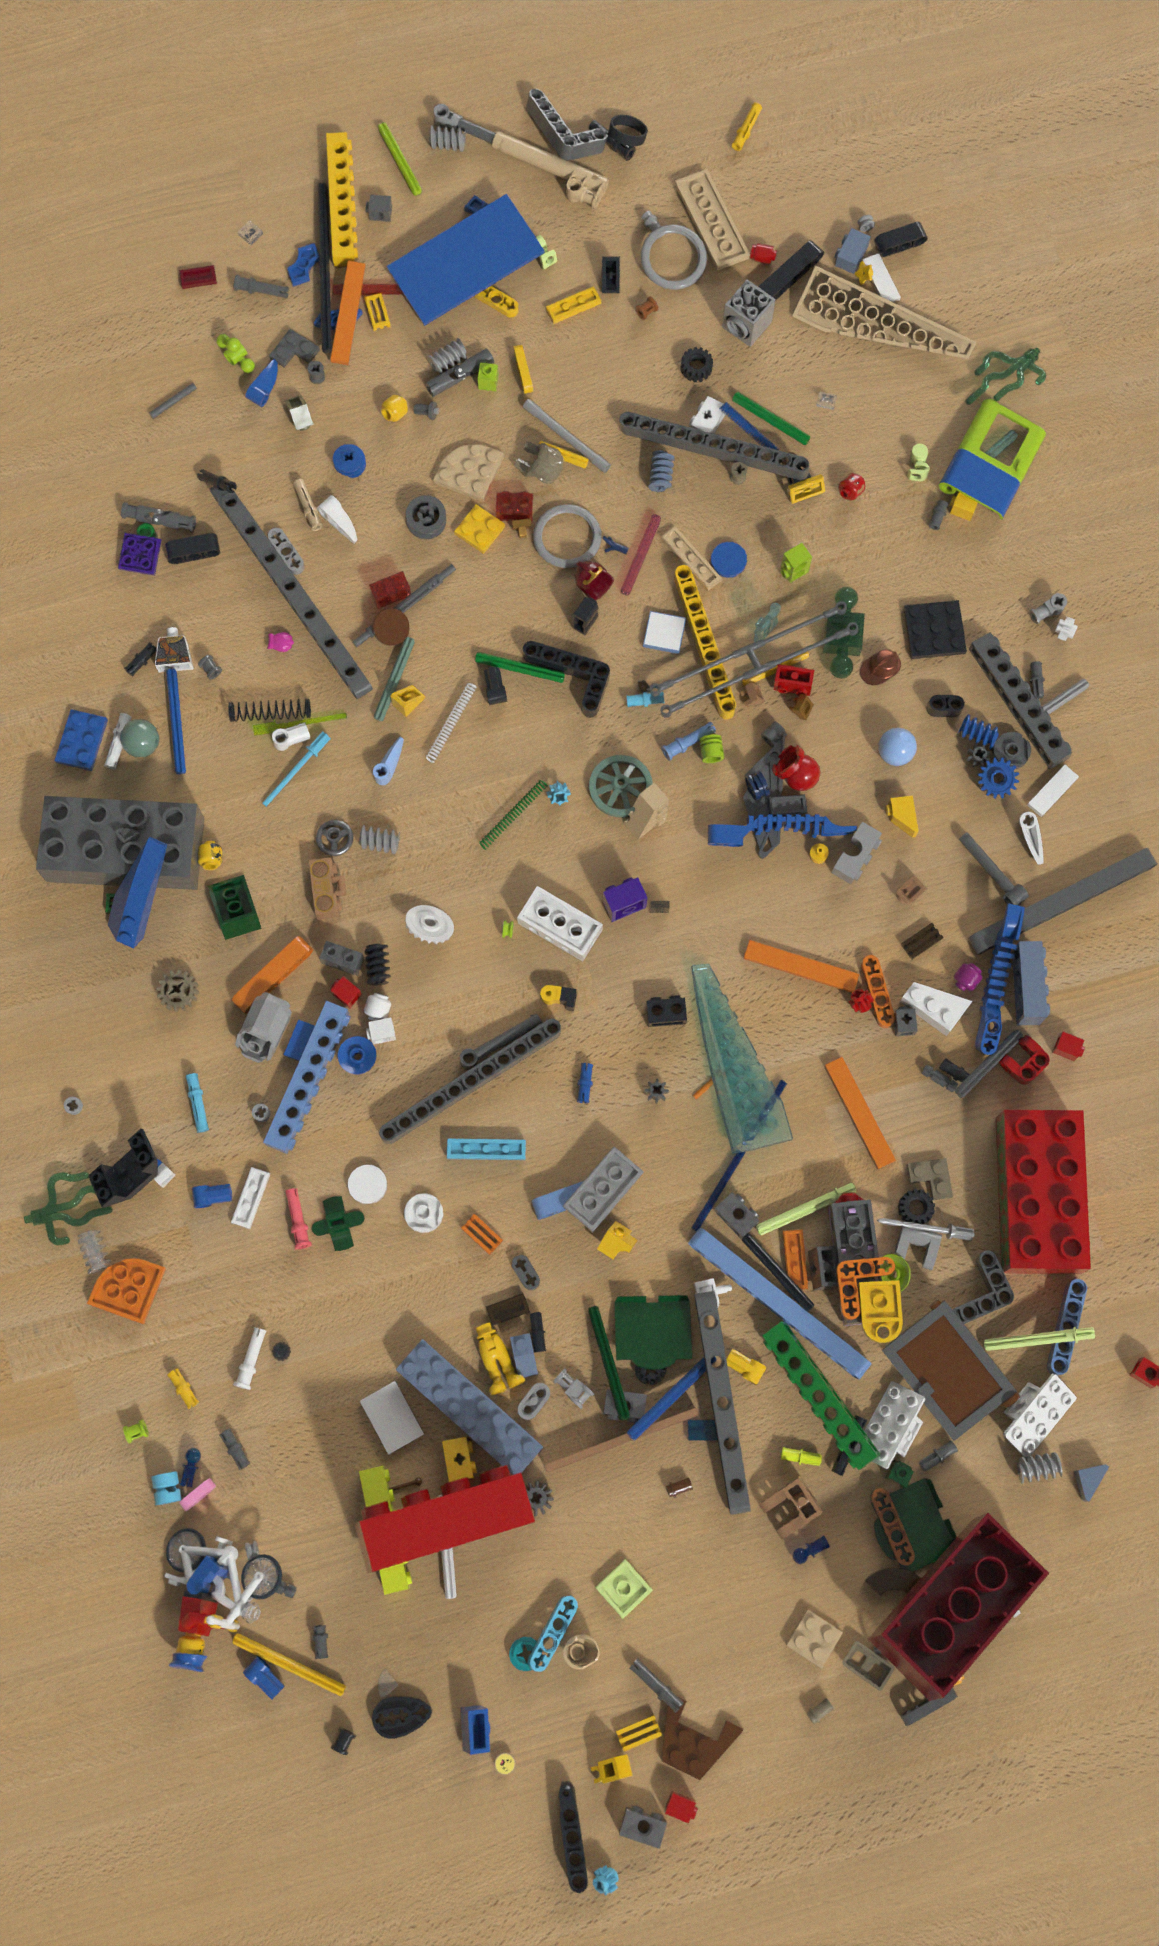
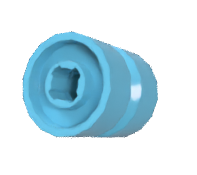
M178 1472L151 1476L152 1488L156 1489V1492L153 1494L155 1506L182 1500L180 1489L176 1486L179 1483Z

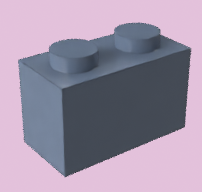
M851 228L849 234H845L843 237L842 248H838L835 253V266L855 274L869 246L871 236Z

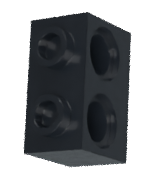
M678 995L670 996L669 999L652 997L646 1002L648 1027L685 1025L687 1023L685 998H681ZM673 1006H678L681 1009V1012L678 1014H674L671 1011V1008ZM653 1008H660L662 1013L654 1015L651 1010Z

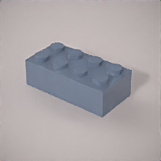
M1020 941L1017 944V950H1012V954H1015L1014 959H1012L1016 1024L1017 1026L1040 1025L1050 1015V1004L1046 1000V996L1049 994V987L1045 985V977H1047V966H1044L1046 948L1043 947L1042 941Z

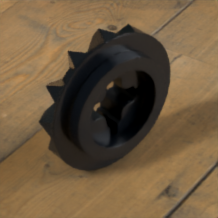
M635 1365L636 1377L646 1385L658 1384L666 1375L667 1369L663 1368L655 1369L658 1375L651 1372L645 1376L647 1369Z

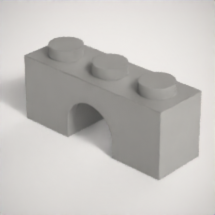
M862 822L851 840V843L859 848L860 854L849 856L843 852L834 866L832 874L849 884H852L854 879L858 881L863 873L860 870L863 864L868 865L872 858V855H870L873 849L877 850L882 840L879 838L882 833Z

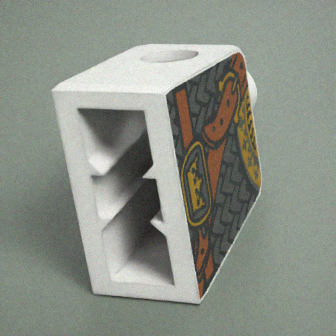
M168 628L167 637H160L158 639L155 660L158 672H166L167 669L172 668L176 669V671L194 669L187 640L183 635L178 636L177 628Z

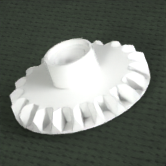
M420 905L411 908L406 914V928L409 929L410 934H414V938L419 937L421 942L425 940L428 944L431 942L435 944L438 942L444 943L453 934L454 924L451 918L436 907Z

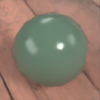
M144 719L128 722L120 733L122 748L134 757H147L154 753L159 745L160 738L157 728L151 722Z

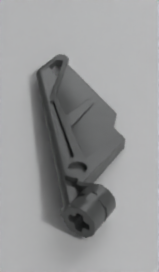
M776 721L761 733L762 739L772 749L745 774V776H752L754 772L761 771L768 784L767 789L770 790V795L761 796L759 800L755 801L747 788L743 801L748 816H754V820L758 815H763V817L770 815L769 797L782 796L783 779L776 777L772 772L773 764L777 766L780 760L778 755L785 748V737L787 734L785 729ZM772 824L770 832H765V826H763V832L760 835H756V831H754L760 849L758 853L760 859H764L780 844L781 828L779 831H774L775 824ZM769 837L771 848L765 852L763 848Z

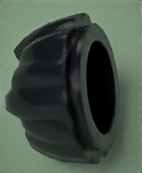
M279 1342L273 1346L272 1356H274V1359L284 1361L290 1357V1347L285 1342Z

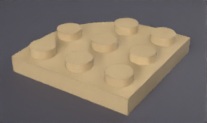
M473 444L459 447L444 458L433 482L444 488L484 502L505 455L503 452L483 445Z

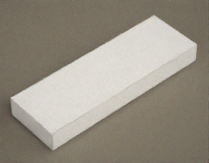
M879 253L863 259L862 261L866 266L872 265L873 277L871 282L877 294L893 303L900 301L901 297Z
M1064 765L1027 806L1042 817L1079 776Z
M251 1167L231 1220L232 1224L251 1229L270 1173Z

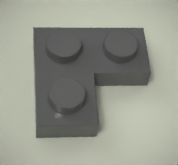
M289 329L269 357L271 360L275 359L280 366L285 368L294 355L310 363L320 349L319 346Z

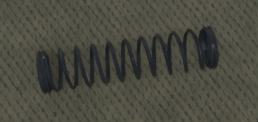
M305 698L304 716H302L299 699H297L296 717L294 714L291 699L289 717L286 713L285 701L282 700L281 718L278 711L277 700H275L274 718L272 717L269 700L266 718L264 716L262 701H260L259 719L256 714L254 701L252 719H250L247 702H245L244 720L241 715L240 702H238L237 720L235 719V709L233 702H229L228 704L230 722H237L239 719V714L243 722L246 720V716H248V719L252 721L254 718V714L258 721L261 719V714L263 715L264 720H267L269 713L271 719L275 720L276 712L280 720H282L284 712L286 718L290 719L291 710L293 717L295 719H297L299 712L303 719L305 718V715L307 719L311 718V705L309 698Z

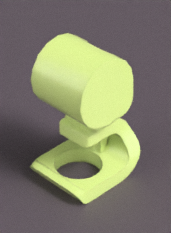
M539 235L536 238L545 251L544 254L539 256L542 270L557 262L555 250L548 252L544 238Z
M916 444L912 449L910 460L915 466L914 469L908 470V480L924 481L928 476L930 468L925 463L928 449L924 444Z

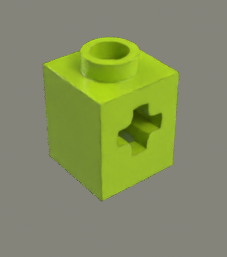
M480 363L478 373L479 390H497L499 377L497 364Z

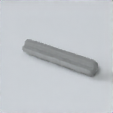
M1086 679L1080 680L1043 705L1042 709L1044 712L1046 711L1048 714H1051L1089 687V683Z

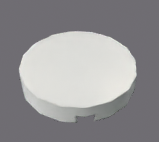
M363 1165L357 1167L351 1173L348 1179V1189L356 1201L362 1204H371L378 1202L384 1196L387 1190V1180L385 1174L378 1167Z
M427 1193L417 1194L406 1203L404 1218L408 1226L414 1231L429 1233L441 1224L443 1207L440 1201L433 1195Z

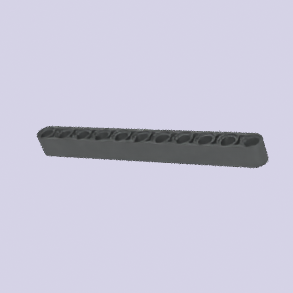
M624 412L619 419L621 431L625 435L732 463L743 462L748 467L798 480H803L809 475V461L802 456L632 412ZM700 440V442L694 443L693 441ZM729 449H735V451H733V452H729V451H727V450H729ZM747 453L753 454L751 456H745V454ZM763 458H769L768 461H764V460H762V459H763ZM782 462L787 463L786 465H780ZM798 467H804L805 469L799 470V469H797V468H798Z
M1145 848L1026 907L1020 934L1152 869L1157 865V862L1149 848ZM1004 919L974 933L968 938L977 955L995 947L994 943L997 940V933Z
M556 1019L545 1021L385 1123L379 1130L382 1141L387 1144L395 1143L556 1040L561 1034L560 1022ZM554 1025L558 1030L555 1033H549L547 1028ZM539 1036L542 1040L540 1043L535 1044L531 1041V1038ZM518 1046H523L525 1048V1052L522 1054H517L515 1052V1048ZM503 1056L508 1057L509 1062L507 1064H500L498 1062L499 1058ZM485 1067L493 1069L489 1075L483 1074L482 1070ZM469 1077H474L476 1083L474 1085H467L466 1080ZM452 1088L460 1090V1093L456 1096L449 1094ZM436 1098L444 1100L441 1106H434L433 1101ZM421 1108L427 1110V1114L424 1117L417 1116V1111ZM404 1119L410 1120V1125L406 1128L400 1126L401 1121ZM388 1129L394 1131L391 1138L384 1137V1132Z

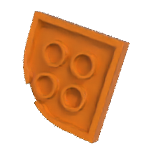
M134 1258L124 1259L112 1266L110 1265L97 1279L87 1304L144 1325L166 1268L146 1260Z

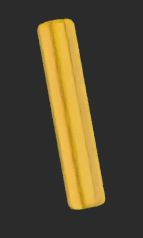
M543 441L539 442V444L545 443L551 448L558 449L565 462L581 468H586L589 459Z

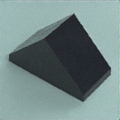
M602 256V293H620V256Z

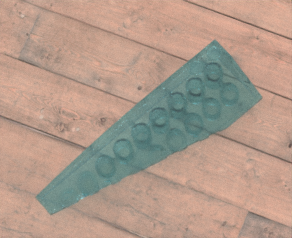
M710 964L692 965L691 972L704 1046L732 1153L748 1152L793 1140L784 1104L781 1098L777 1097L772 1081L769 1082L765 1074L766 1070L763 1064L759 1063L756 1057L757 1053L744 1028L740 1027L737 1022L738 1017L735 1011L732 1012L728 1005L729 1000L726 994L724 995L720 990V983Z

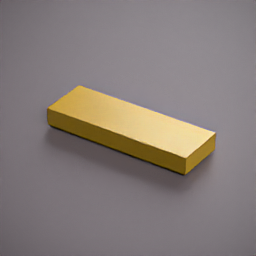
M593 286L546 306V311L553 324L601 304V299Z

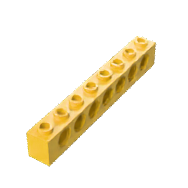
M347 132L326 133L332 257L334 267H347L348 261L355 262V259H358V248H354V243H357V232H354L353 227H357L356 216H353V212H356L355 201H352V196H355L354 185H351V181H354L353 170H350V166H353V156L349 155V150H352V140L348 139Z

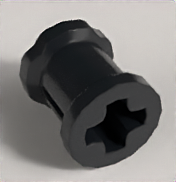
M340 1727L338 1730L340 1733L330 1748L346 1756L349 1753L347 1750L352 1739H355L357 1735Z

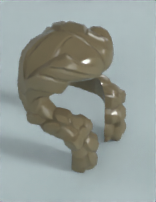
M526 442L524 450L528 453L536 454L538 458L532 466L518 458L514 466L525 477H536L546 484L553 483L563 469L564 458L558 449L551 448L545 443L537 445Z

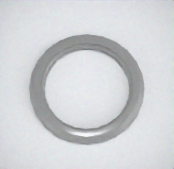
M664 225L655 229L645 239L641 248L640 257L644 272L656 285L666 289L677 290L691 286L702 276L706 267L707 255L702 240L691 229L681 225ZM668 233L686 236L692 241L698 252L696 269L689 277L680 281H669L661 278L652 269L649 254L652 244L656 239Z
M563 504L547 510L539 517L533 531V542L539 555L546 562L561 568L577 567L576 563L578 561H590L599 550L602 541L601 528L596 518L588 510L572 504ZM562 513H573L583 517L589 523L593 539L591 546L582 556L574 559H560L547 551L542 541V532L545 524L552 517Z

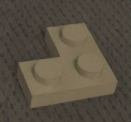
M946 1158L907 1164L910 1184L929 1181L931 1195L934 1200L953 1197Z

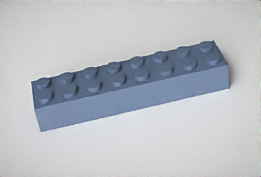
M423 1339L395 1369L502 1466L508 1465L509 1472L512 1475L522 1473L544 1448Z

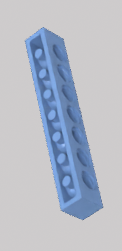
M329 1001L325 1002L263 1143L266 1146L288 1154L289 1150H293L296 1143L294 1139L296 1133H300L304 1125L303 1117L310 1112L312 1106L310 1104L311 1099L316 1097L320 1088L318 1086L319 1081L324 1079L327 1073L326 1065L328 1061H332L335 1055L334 1047L342 1039L343 1033L341 1031L350 1021L351 1016H349L348 1009ZM329 1022H337L336 1027L328 1029L327 1025ZM328 1039L329 1043L327 1046L322 1047L319 1045L320 1041ZM315 1056L321 1057V1061L318 1064H312V1059ZM313 1074L314 1077L312 1081L305 1082V1075ZM300 1091L306 1093L302 1100L296 1099V1095ZM297 1109L298 1114L295 1117H288L290 1110ZM283 1127H289L290 1132L287 1135H280Z

